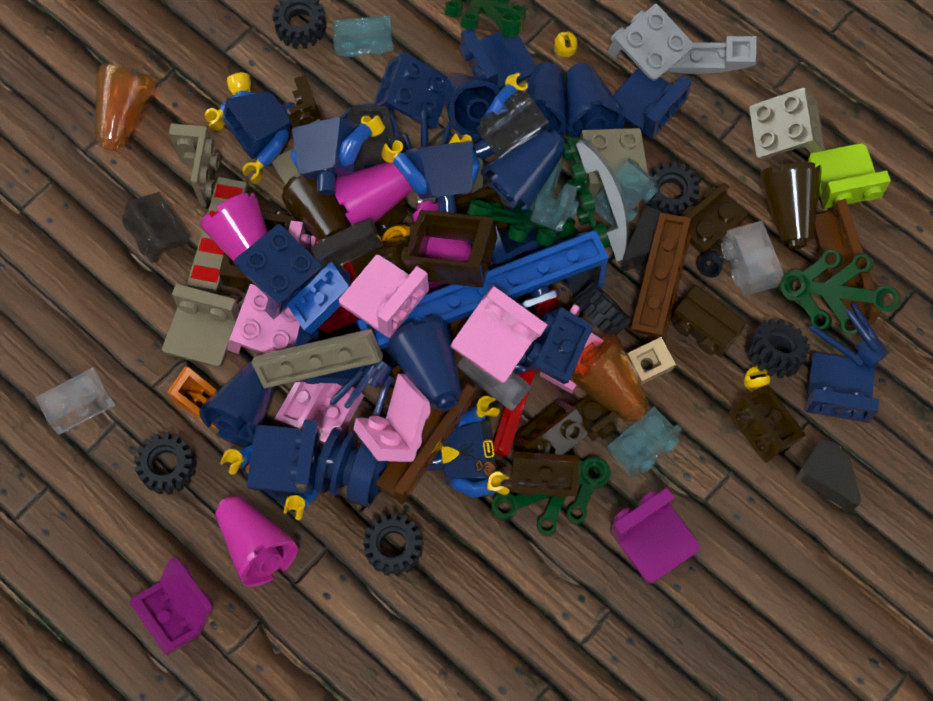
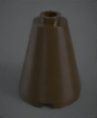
M813 162L781 164L779 171L772 172V167H768L760 172V180L781 242L788 244L789 249L807 247V242L813 240L822 177V166L818 165L815 168V163Z
M295 175L289 179L282 193V199L287 210L299 222H303L304 227L326 249L340 250L345 248L352 238L350 221L345 215L347 210L344 204H339L335 194H318L317 181L304 176L296 179Z

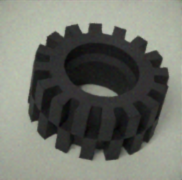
M279 0L280 6L275 5L273 22L276 34L280 41H284V45L289 46L292 43V47L298 49V44H302L303 49H306L309 42L312 46L317 44L316 38L321 41L323 33L326 32V19L322 4H319V0ZM297 15H306L311 19L308 24L301 27L289 24V20Z
M672 161L671 166L668 167L667 162L661 163L660 169L658 166H655L652 173L649 172V181L645 184L643 198L644 201H647V209L653 208L652 214L654 216H657L659 212L681 216L689 206L696 205L700 192V186H698L699 179L698 176L693 178L695 172L692 169L688 172L685 171L687 165L682 163L681 167L678 168L676 167L677 162ZM665 183H674L682 188L683 195L678 199H668L661 194L660 187Z
M590 282L573 299L583 313L611 339H614L631 322L624 311L593 282Z
M774 318L769 319L768 322L763 321L760 326L758 325L748 343V357H753L751 359L753 365L757 363L760 365L758 367L759 371L768 370V376L772 377L774 373H777V378H783L784 375L787 378L798 372L809 354L810 344H806L808 341L807 336L801 337L803 331L800 328L794 330L793 326L795 324L791 322L785 325L783 319H779L777 323ZM771 344L781 347L786 353L778 351Z
M165 432L163 437H160L158 433L154 434V440L149 441L148 438L143 441L145 447L139 446L137 449L139 457H134V462L137 465L134 468L140 480L148 489L154 490L157 494L162 495V492H166L167 495L173 494L172 490L174 489L178 492L182 491L183 488L181 486L184 483L189 485L191 483L189 477L191 475L195 476L196 473L194 466H197L196 459L189 445L180 436L174 434L172 437L170 433ZM163 453H172L177 457V466L174 471L166 475L156 473L154 470L156 458Z
M391 513L390 517H386V514L381 515V519L378 521L374 519L371 522L372 526L370 529L367 527L365 531L366 536L363 538V545L367 560L377 572L381 571L386 576H390V574L401 576V572L404 571L407 574L411 571L413 565L417 566L419 557H422L423 542L421 532L417 528L416 523L413 520L409 521L408 517L403 514L402 517L397 516V513ZM391 533L400 534L406 541L405 550L400 555L394 557L384 554L381 550L382 539Z

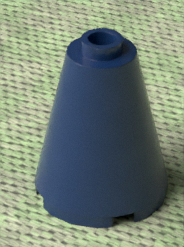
M543 62L536 66L527 81V89L521 91L520 94L526 99L541 131L544 129L548 132L555 130L563 137L568 123L564 72L555 63Z
M579 63L571 67L566 73V110L568 122L566 126L571 138L580 137L582 130L623 129L625 125L624 110L595 69L586 63Z
M455 73L449 76L444 84V95L448 118L452 127L463 136L467 134L477 139L488 136L482 122L485 120L488 108L501 89L491 81L463 73Z
M544 129L486 165L480 171L481 175L485 177L489 174L492 180L488 184L512 208L516 204L521 206L522 208L519 213L525 215L565 153L563 147L565 141L555 130L548 132Z
M440 317L423 318L425 322L423 324L414 326L413 321L407 323L390 337L388 341L390 355L413 384L429 400L431 408L439 409L440 411L454 408L461 397V389L454 349L451 348V332L446 320Z
M252 360L208 399L199 410L200 418L208 428L213 424L219 429L217 433L219 437L242 447H247L250 442L253 445L256 426L263 425L275 386L263 387L251 363Z

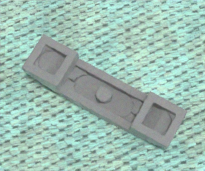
M727 36V43H693L691 51L666 72L709 74L734 71L756 65V36Z
M584 138L579 140L576 146L586 174L596 170L599 171L617 223L609 227L607 235L616 261L623 260L629 235V218L625 196L620 182L607 159L590 141Z

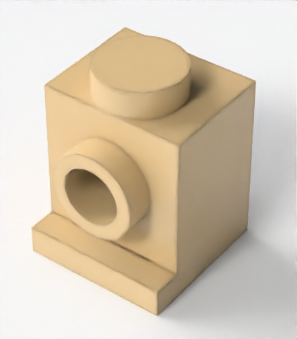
M662 337L627 353L625 357L627 363L623 364L628 378L631 381L636 379L640 386L664 373L672 371L676 364ZM641 361H650L652 368L649 370L643 369Z

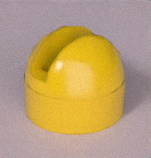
M566 31L557 35L554 41V50L557 55L570 57L575 54L577 39L573 33ZM564 40H568L570 47L566 48Z
M236 73L227 77L228 88L233 95L239 91L250 92L251 80L248 73Z
M759 366L750 368L744 377L745 387L753 392L767 384L769 385L770 376L767 375L768 370L764 369L761 372L758 370ZM761 374L764 376V377H758V378H755V379H752V380H751V378H750V376L761 375Z

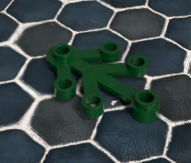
M450 0L445 3L444 14L454 18L461 16L460 26L473 30L478 27V15L481 11L499 24V29L503 36L514 38L522 31L526 7L509 4L510 0ZM468 1L470 5L466 13L462 14V2Z
M570 135L565 136V144L563 145L565 153L563 158L565 162L570 161L573 179L567 180L571 197L580 196L582 206L576 208L578 222L580 226L590 223L591 230L588 231L596 230L604 248L610 247L605 224L596 225L592 212L595 211V203L585 183L587 177L576 146L580 139L578 136L573 138Z
M476 199L470 201L467 211L468 215L492 217L495 221L512 223L507 236L517 242H525L529 232L542 228L538 230L535 241L541 245L551 247L556 237L567 239L568 236H573L576 232L574 227L576 221L563 214L554 213L550 219L529 209L525 215L519 213L522 208L521 206H515L514 210L498 202L488 201L487 203Z
M836 250L825 251L822 258L804 272L791 270L783 276L781 280L783 295L790 300H799L811 317V324L820 330H826L832 325V317L829 313L819 309L811 294L823 296L840 320L843 332L848 335H857L859 331L857 328L854 331L848 330L847 324L851 319L847 315V307L840 298L874 303L878 310L885 312L896 310L901 303L899 291L890 286H881L876 291L843 286L859 273H868L872 270L874 261L866 254L856 255L851 264L825 283L813 282V280L828 268L836 269L842 265L843 256ZM831 254L837 256V261L833 265L828 263V257ZM862 258H866L868 261V265L864 269H860L858 266V262ZM796 280L801 282V288L798 291L793 289V283ZM890 293L893 295L894 300L892 304L886 305L884 297ZM820 315H824L826 318V323L823 326H819L817 323Z
M590 457L584 461L580 460L578 486L582 485L576 503L571 505L567 511V519L573 525H580L585 521L587 515L586 508L594 489L602 488L609 481L610 468L601 458ZM595 469L599 472L600 476L593 479L589 477L588 472ZM510 493L507 495L497 494L492 501V512L496 518L506 521L512 519L518 509L552 497L544 516L537 522L539 534L549 537L556 531V520L566 497L558 498L545 494H535L532 496L522 494L513 496ZM506 503L511 507V510L508 513H502L499 510V506ZM573 510H580L583 516L580 519H574L571 516V512ZM549 521L552 523L553 528L550 531H544L541 528V523Z

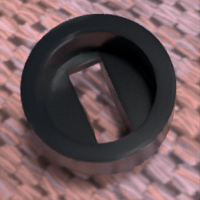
M709 250L704 252L697 263L698 271L706 277L713 278L718 276L723 268V257L717 251Z

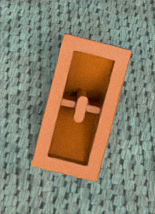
M185 366L167 393L176 407L203 422L200 418L199 410L217 390L189 367Z

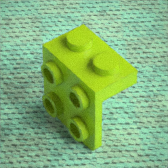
M862 143L814 152L810 154L808 162L815 163V168L818 165L822 166L819 196L824 209L834 207L838 200L846 199L847 204L881 198L891 182L887 171L875 172L867 146Z

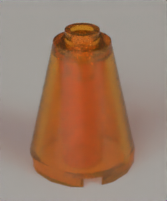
M101 65L96 73L95 140L100 142L101 148L117 151L118 148L125 147L155 90L156 82L140 72H137L136 76L127 73L128 68Z
M614 334L604 335L600 337L604 341L603 343L595 346L592 342L583 349L570 381L609 411L613 412L615 410L622 421H632L635 423L647 414L646 409L649 402L619 338Z

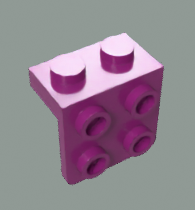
M665 488L660 493L655 489L640 500L642 505L632 511L629 507L614 517L615 523L611 530V535L643 579L649 584L655 583L698 553L700 549L697 540L671 507L675 497L668 488Z
M176 557L168 560L159 583L132 597L129 603L166 656L198 638L212 612V602L209 595L204 590L199 589L193 580L190 569L185 564H181Z

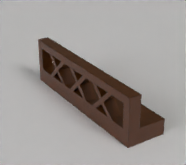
M846 199L838 200L831 212L816 214L813 235L820 257L822 258L823 253L827 250H836L843 256V263L839 268H828L825 271L829 280L851 264L856 255L864 253ZM831 254L828 257V263L830 265L836 263L837 256ZM865 258L860 259L858 262L860 269L867 267ZM870 272L859 273L843 285L876 291ZM840 298L847 309L853 312L851 304L853 302L857 303L870 325L874 324L882 312L874 306V303ZM850 320L847 324L848 329L856 328Z
M660 212L631 326L632 332L653 336L654 340L662 337L665 343L692 235L691 218Z
M469 384L464 389L460 387L461 397L457 405L450 410L440 411L430 406V414L428 419L425 420L421 434V446L416 451L414 461H391L376 482L378 489L399 503H405L475 402L476 389Z

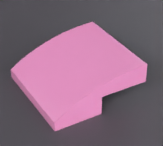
M295 382L274 419L288 428L303 429L304 420L317 421L321 431L320 443L324 445L333 428L337 426L346 430L364 394L361 392L351 407L347 409L344 407V404L354 391V387L335 405H331L330 400L343 386L332 383L312 385L305 382Z

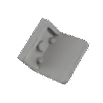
M655 3L646 12L641 10L631 20L632 24L626 29L621 27L610 38L612 44L607 52L614 60L625 52L650 80L655 81L691 51L693 42Z

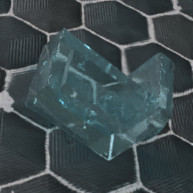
M566 183L556 199L539 194L535 199L531 221L559 231L568 218L573 219L579 204L575 200L577 187Z

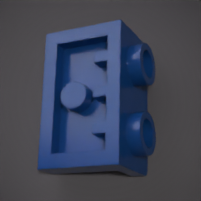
M332 261L287 304L303 330L310 334L341 306L339 298L351 285L348 280L351 277L348 271Z

